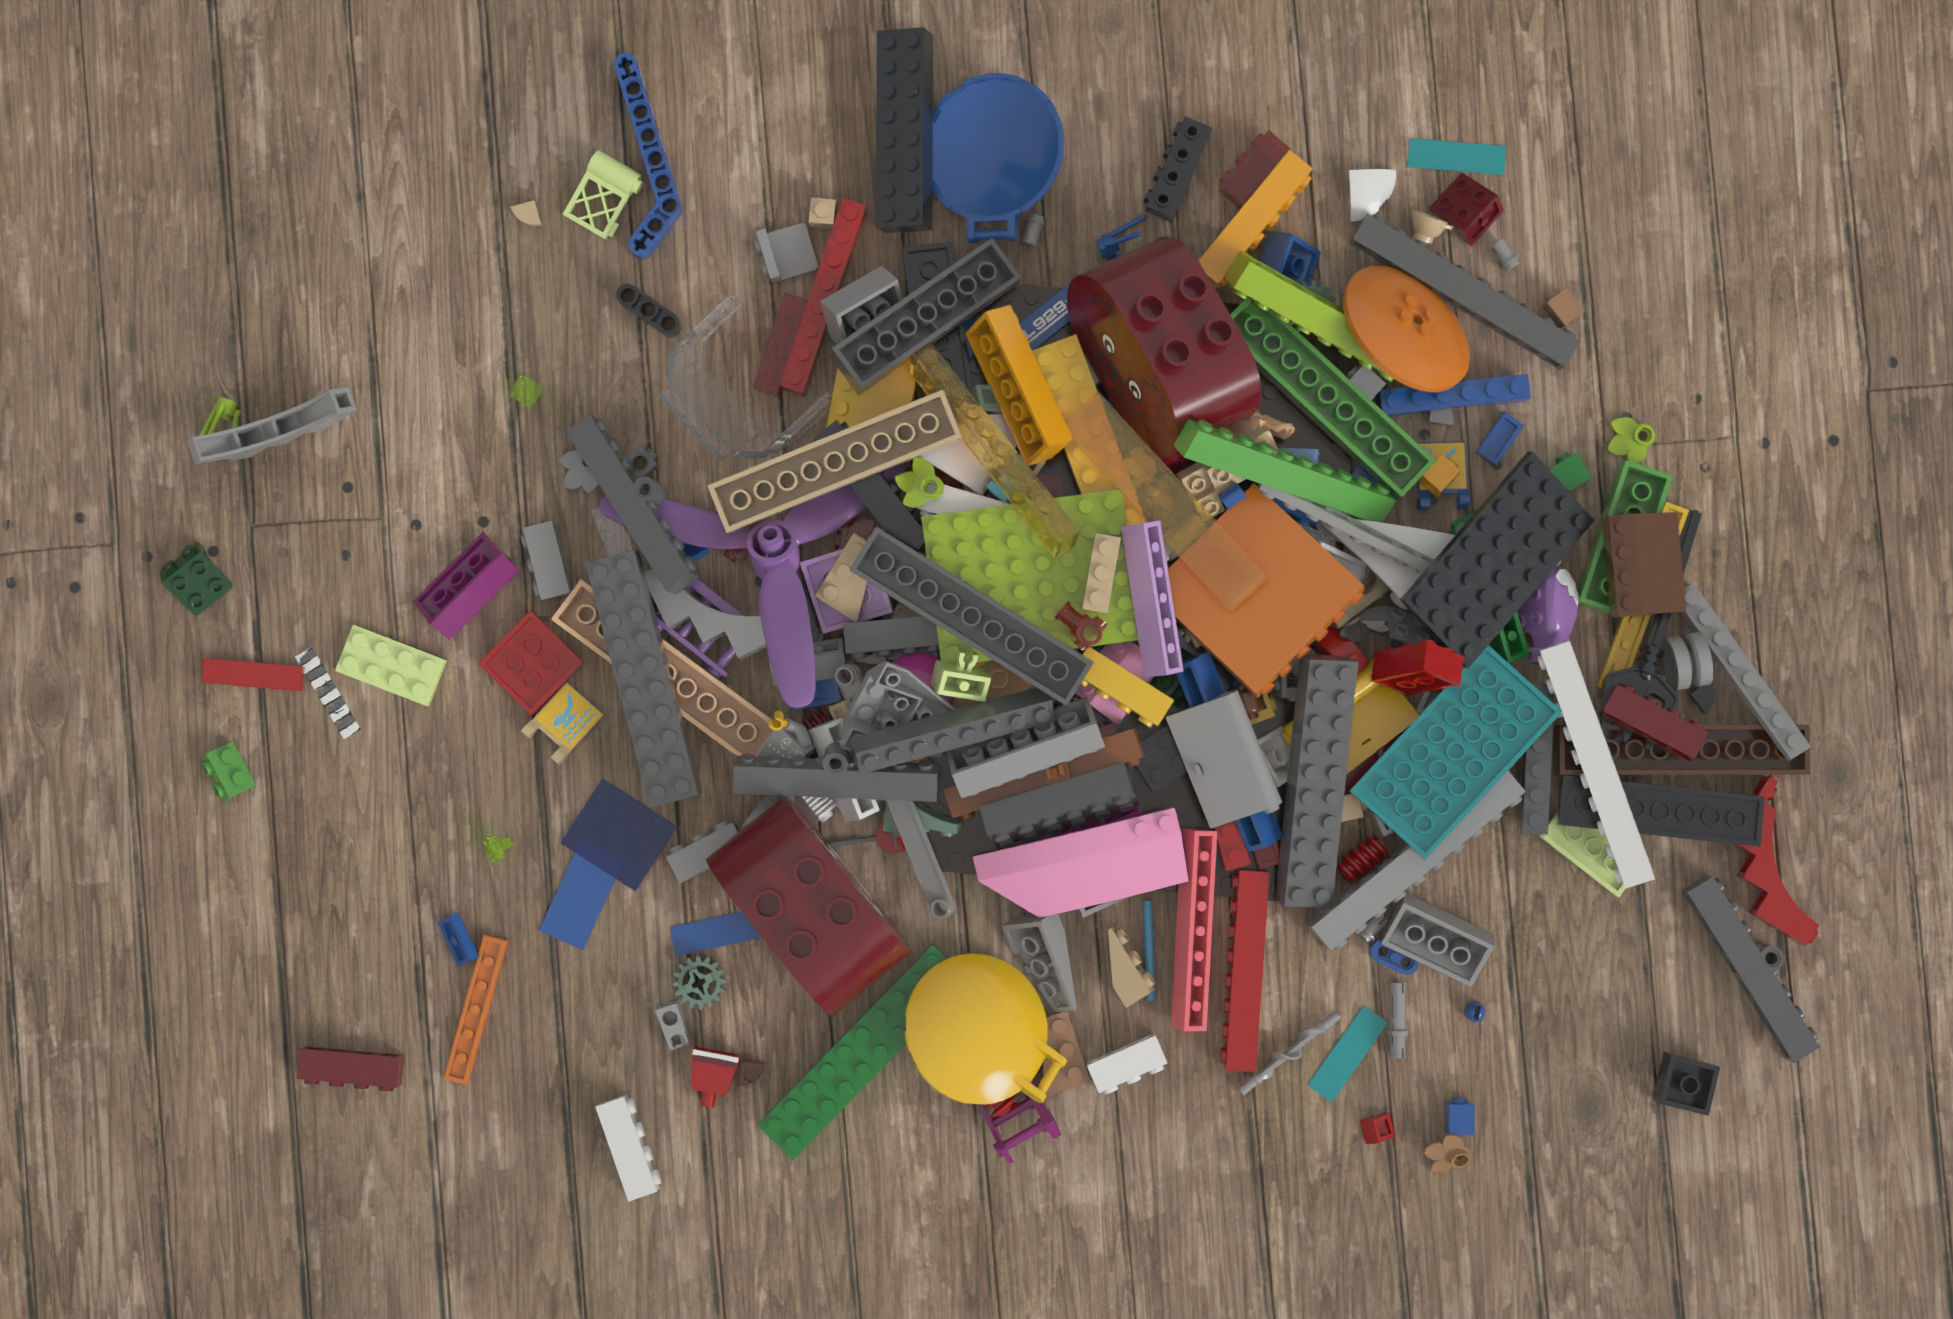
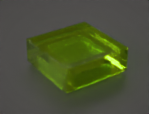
M520 374L509 397L532 409L543 386Z

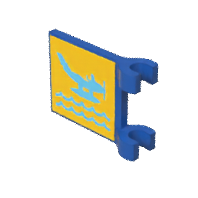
M1465 442L1418 443L1435 460L1443 454L1446 458L1450 457L1458 464V468L1461 470L1460 473L1440 495L1457 494V509H1468V506H1470V495L1468 491ZM1417 481L1418 510H1428V507H1431L1430 495L1433 494Z

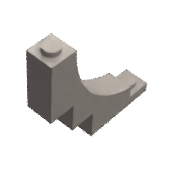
M650 565L646 567L645 576L649 591L668 628L674 629L692 620L702 642L707 644L727 635L737 657L740 659H744L766 647L760 616H738L721 612L701 602L686 588L677 594L668 592Z

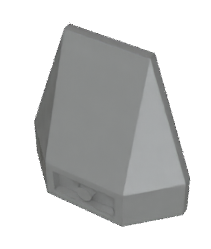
M884 661L868 670L845 714L840 747L851 751L849 738L948 712L956 708L909 669ZM943 752L926 757H940Z

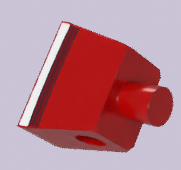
M698 1046L693 1048L691 1088L702 1091L701 1106L714 1108L717 1094L723 1096L728 1094L741 1059L740 1054Z

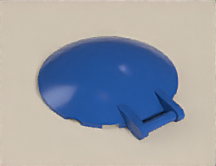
M983 74L962 82V85L952 92L949 91L936 105L937 108L933 113L932 190L935 196L947 208L967 218V239L969 243H978V240H989L991 238L994 240L1008 239L1009 241H1018L1019 215L1032 208L1045 196L1060 171L1065 145L1063 126L1054 104L1036 85L1011 74ZM1008 221L1007 229L979 230V223Z

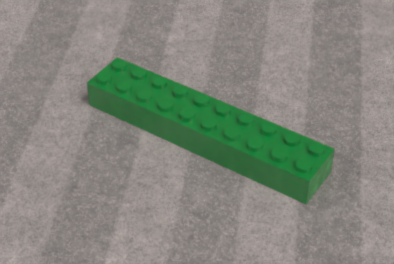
M934 943L915 960L758 1123L757 1126L792 1160L820 1134L906 1045L904 1034L906 1031L905 1011L909 997L917 982L929 969L948 959Z

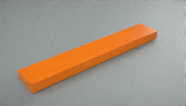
M483 934L478 958L476 959L443 1079L469 1085L509 940Z

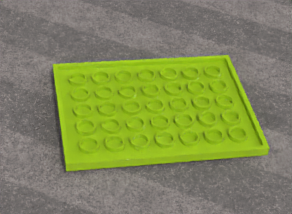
M1122 489L921 517L928 559L1069 647L1077 649L1138 640L1121 526H1127ZM1095 533L1121 538L1107 614L1081 610ZM936 625L941 661L957 665L956 654L958 649L964 651L963 661L965 663L970 658L971 651L978 654L977 662L992 660Z

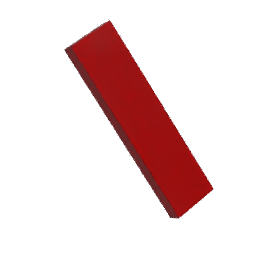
M204 658L201 683L302 691L305 667Z

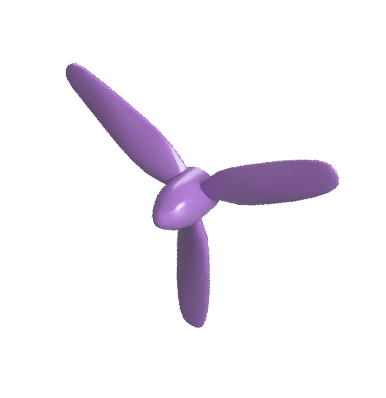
M913 459L884 470L883 477L888 483L891 480L895 482V477L904 473L913 464ZM847 485L793 507L783 521L767 520L757 524L751 530L743 527L731 533H726L717 512L664 498L658 504L659 508L657 511L660 516H664L672 526L669 530L682 543L712 549H748L753 570L762 580L759 593V612L770 663L780 694L785 703L790 707L800 708L810 704L814 699L816 690L815 657L806 597L801 581L796 574L800 564L798 545L822 538L836 531L863 511L866 505L851 486ZM605 495L600 502V511L609 519L624 525Z

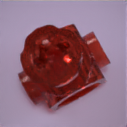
M1069 600L1054 617V619L1061 620L1071 629L1070 634L1076 638L1073 643L1084 652L1091 645L1100 641L1102 631L1107 627V624L1097 615L1093 619L1087 614L1081 615L1071 606ZM1066 613H1068L1071 617H1073V618L1076 620V622H1074L1071 618H1069V617L1066 615ZM1086 627H1094L1097 630L1098 636L1094 641H1088L1084 638L1083 631Z

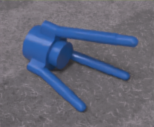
M1144 214L1108 234L1101 235L1102 238L1097 239L1101 258L1108 257L1110 261L1125 254H1116V252L1120 251L1119 244L1141 236V232L1129 234L1118 239L1114 236L1145 220L1147 215Z

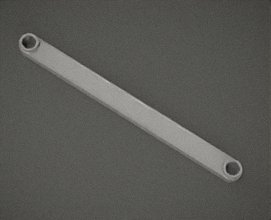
M845 663L836 670L835 679L844 699H850L852 702L863 678L857 665ZM845 669L850 672L851 680L846 678ZM886 800L932 915L938 919L947 918L954 912L956 904L914 802ZM939 902H942L946 906V911H943L940 908Z

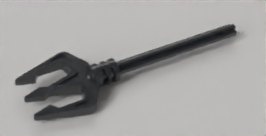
M1688 509L1689 512L1679 537L1683 575L1702 513H1699L1698 510ZM1672 613L1655 615L1648 641L1640 647V652L1643 655L1637 656L1638 661L1641 663H1636L1631 668L1611 672L1603 678L1601 708L1612 687L1617 684L1620 686L1621 684H1626L1635 689V694L1642 698L1651 695L1661 701L1663 709H1675L1679 700L1678 696L1663 677L1658 675L1659 669L1656 667L1662 664L1659 658L1665 655V652L1662 650V644ZM1600 714V725L1603 734H1605L1612 720ZM1623 727V743L1627 742L1633 731ZM1646 739L1645 750L1648 751L1652 747L1653 742Z

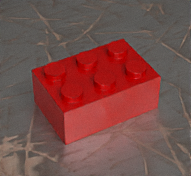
M1421 640L1420 643L1416 644L1407 643L1403 644V647L1398 648L1388 647L1384 651L1375 652L1371 681L1406 696L1460 686L1464 657L1454 653V650L1451 648L1436 645V642L1432 640Z

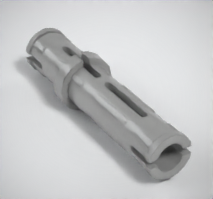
M1390 982V1030H1388V1035L1390 1036V1058L1397 1059L1406 1058L1405 1042L1406 1036H1408L1405 1024L1406 983Z

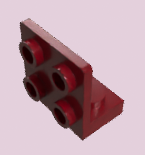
M1461 173L1430 206V210L1458 228L1464 242L1470 246L1504 212V208L1496 193L1464 173Z

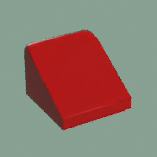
M1389 1112L1360 1120L1366 1144H1378L1395 1137Z

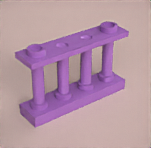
M699 579L685 587L691 593L695 590L702 595L701 602L712 608L715 605L724 613L744 616ZM661 613L658 616L656 615L660 632L665 629L709 664L710 667L707 670L717 678H720L721 675L728 678L730 674L724 668L736 654L731 644L715 663L704 654L713 642L707 644L701 641L695 647L685 639L694 627L692 620L685 622L678 631L667 627Z

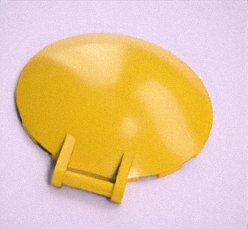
M970 953L953 956L929 969L917 982L909 997L905 1011L906 1031L904 1032L907 1049L917 1065V1071L936 1091L964 1104H993L1010 1098L1020 1091L1038 1103L1044 1102L1047 1097L1045 1093L1059 1069L1064 1068L1067 1059L1047 1045L1048 1027L1043 1004L1029 980L1015 967L999 958L984 954ZM1046 1058L1051 1062V1065L1038 1087H1035L1031 1082Z

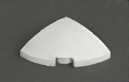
M1360 169L1348 171L1350 223L1364 220L1367 214L1371 216L1376 214L1385 200H1389L1395 186L1396 170Z

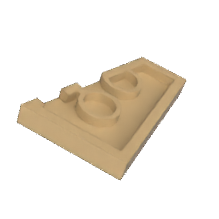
M856 532L851 536L815 597L854 622H859L867 581L851 572L850 568L866 544L867 539Z

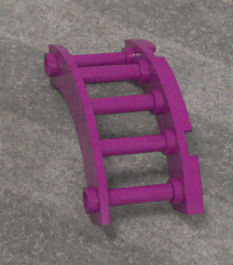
M1033 1079L1032 1082H1031V1084L1034 1085L1035 1087H1037V1085H1036V1083H1035V1081H1034V1079ZM1025 1096L1026 1099L1019 1102L1020 1105L1013 1111L1001 1117L991 1118L988 1109L985 1108L986 1105L977 1104L996 1141L993 1144L999 1157L1004 1156L1009 1164L1014 1162L1009 1149L1042 1131L1043 1133L1048 1131L1053 1140L1062 1135L1050 1109H1047L1044 1102L1038 1103L1029 1096ZM1029 1108L1032 1110L1036 1108L1040 1116L1037 1119V1123L1004 1141L997 1126Z

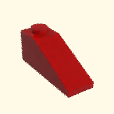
M1328 626L1326 628L1328 633L1319 642L1315 640L1312 645L1320 655L1349 656L1358 661V675L1369 664V661L1349 638H1343L1339 635L1340 630L1338 628Z

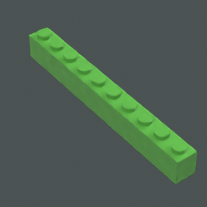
M1188 419L1174 444L1175 448L1184 458L1368 521L1383 523L1396 502V499L1389 493L1390 489L1381 483L1374 485L1362 476L1355 478L1342 469L1335 471L1325 463L1320 462L1318 465L1305 456L1295 457L1285 449L1275 450L1271 445L1263 441L1259 444L1255 443L1246 435L1240 434V436H1236L1226 428H1213L1211 424L1204 420L1196 422Z

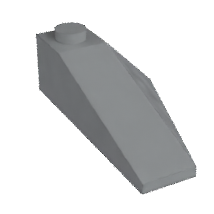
M1029 913L1004 923L1002 928L1010 949L1015 955L1017 953L1026 964L1024 969L1028 974L1032 973L1038 981V989L1053 1011H1075L1077 1005L1067 942L1059 914L1038 918Z

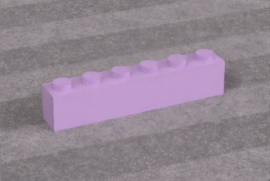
M1159 520L1121 526L1144 677L1183 672L1161 522Z

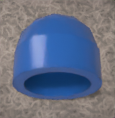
M1469 1002L1465 1006L1464 1014L1468 1020L1479 1022L1485 1016V1008L1479 1002ZM1476 1006H1479L1477 1018H1473L1475 1014V1008Z

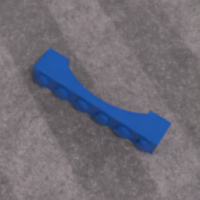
M1528 374L1460 381L1453 388L1442 392H1426L1406 387L1380 390L1376 394L1377 406L1389 417L1459 407L1523 403L1531 399Z

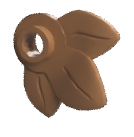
M1446 1134L1442 1142H1432L1424 1149L1425 1155L1434 1161L1430 1167L1431 1172H1445L1452 1167L1462 1168L1467 1166L1471 1160L1469 1147L1464 1145L1463 1139L1455 1134Z

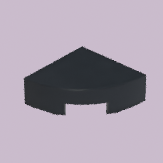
M1713 683L1699 686L1689 693V696L1703 714H1706L1711 709L1715 701Z

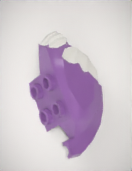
M1561 561L1517 611L1523 633L1530 632L1535 647L1529 648V651L1532 652V659L1529 661L1531 664L1539 665L1537 656L1541 655L1540 649L1567 640L1577 618L1579 595L1576 583L1570 573L1560 566Z

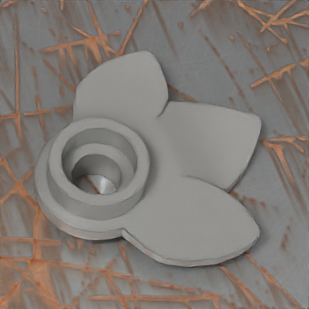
M577 450L570 451L559 459L560 464L568 469L563 482L564 488L575 490L583 486L584 490L589 494L598 487V482Z

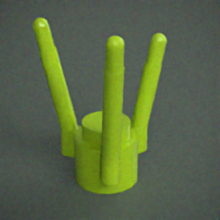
M218 397L217 403L214 404L213 410L199 436L205 435L207 431V434L214 433L220 419L229 421L230 417H232V428L238 427V419L241 411L236 409L238 403Z

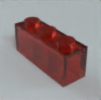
M1270 130L1265 135L1260 133L1251 143L1253 146L1248 154L1244 151L1237 158L1235 169L1232 172L1227 170L1219 179L1221 184L1218 191L1239 209L1249 200L1286 153L1291 150Z

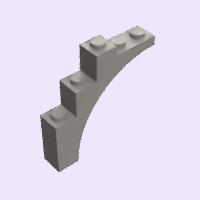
M349 387L331 389L301 405L268 418L216 433L191 437L187 440V444L195 464L224 459L232 461L250 458L267 447L285 445L303 434L324 431L357 411Z

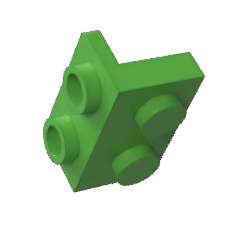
M234 742L206 753L201 759V768L204 774L210 776L215 795L221 798L224 803L232 797L256 786Z

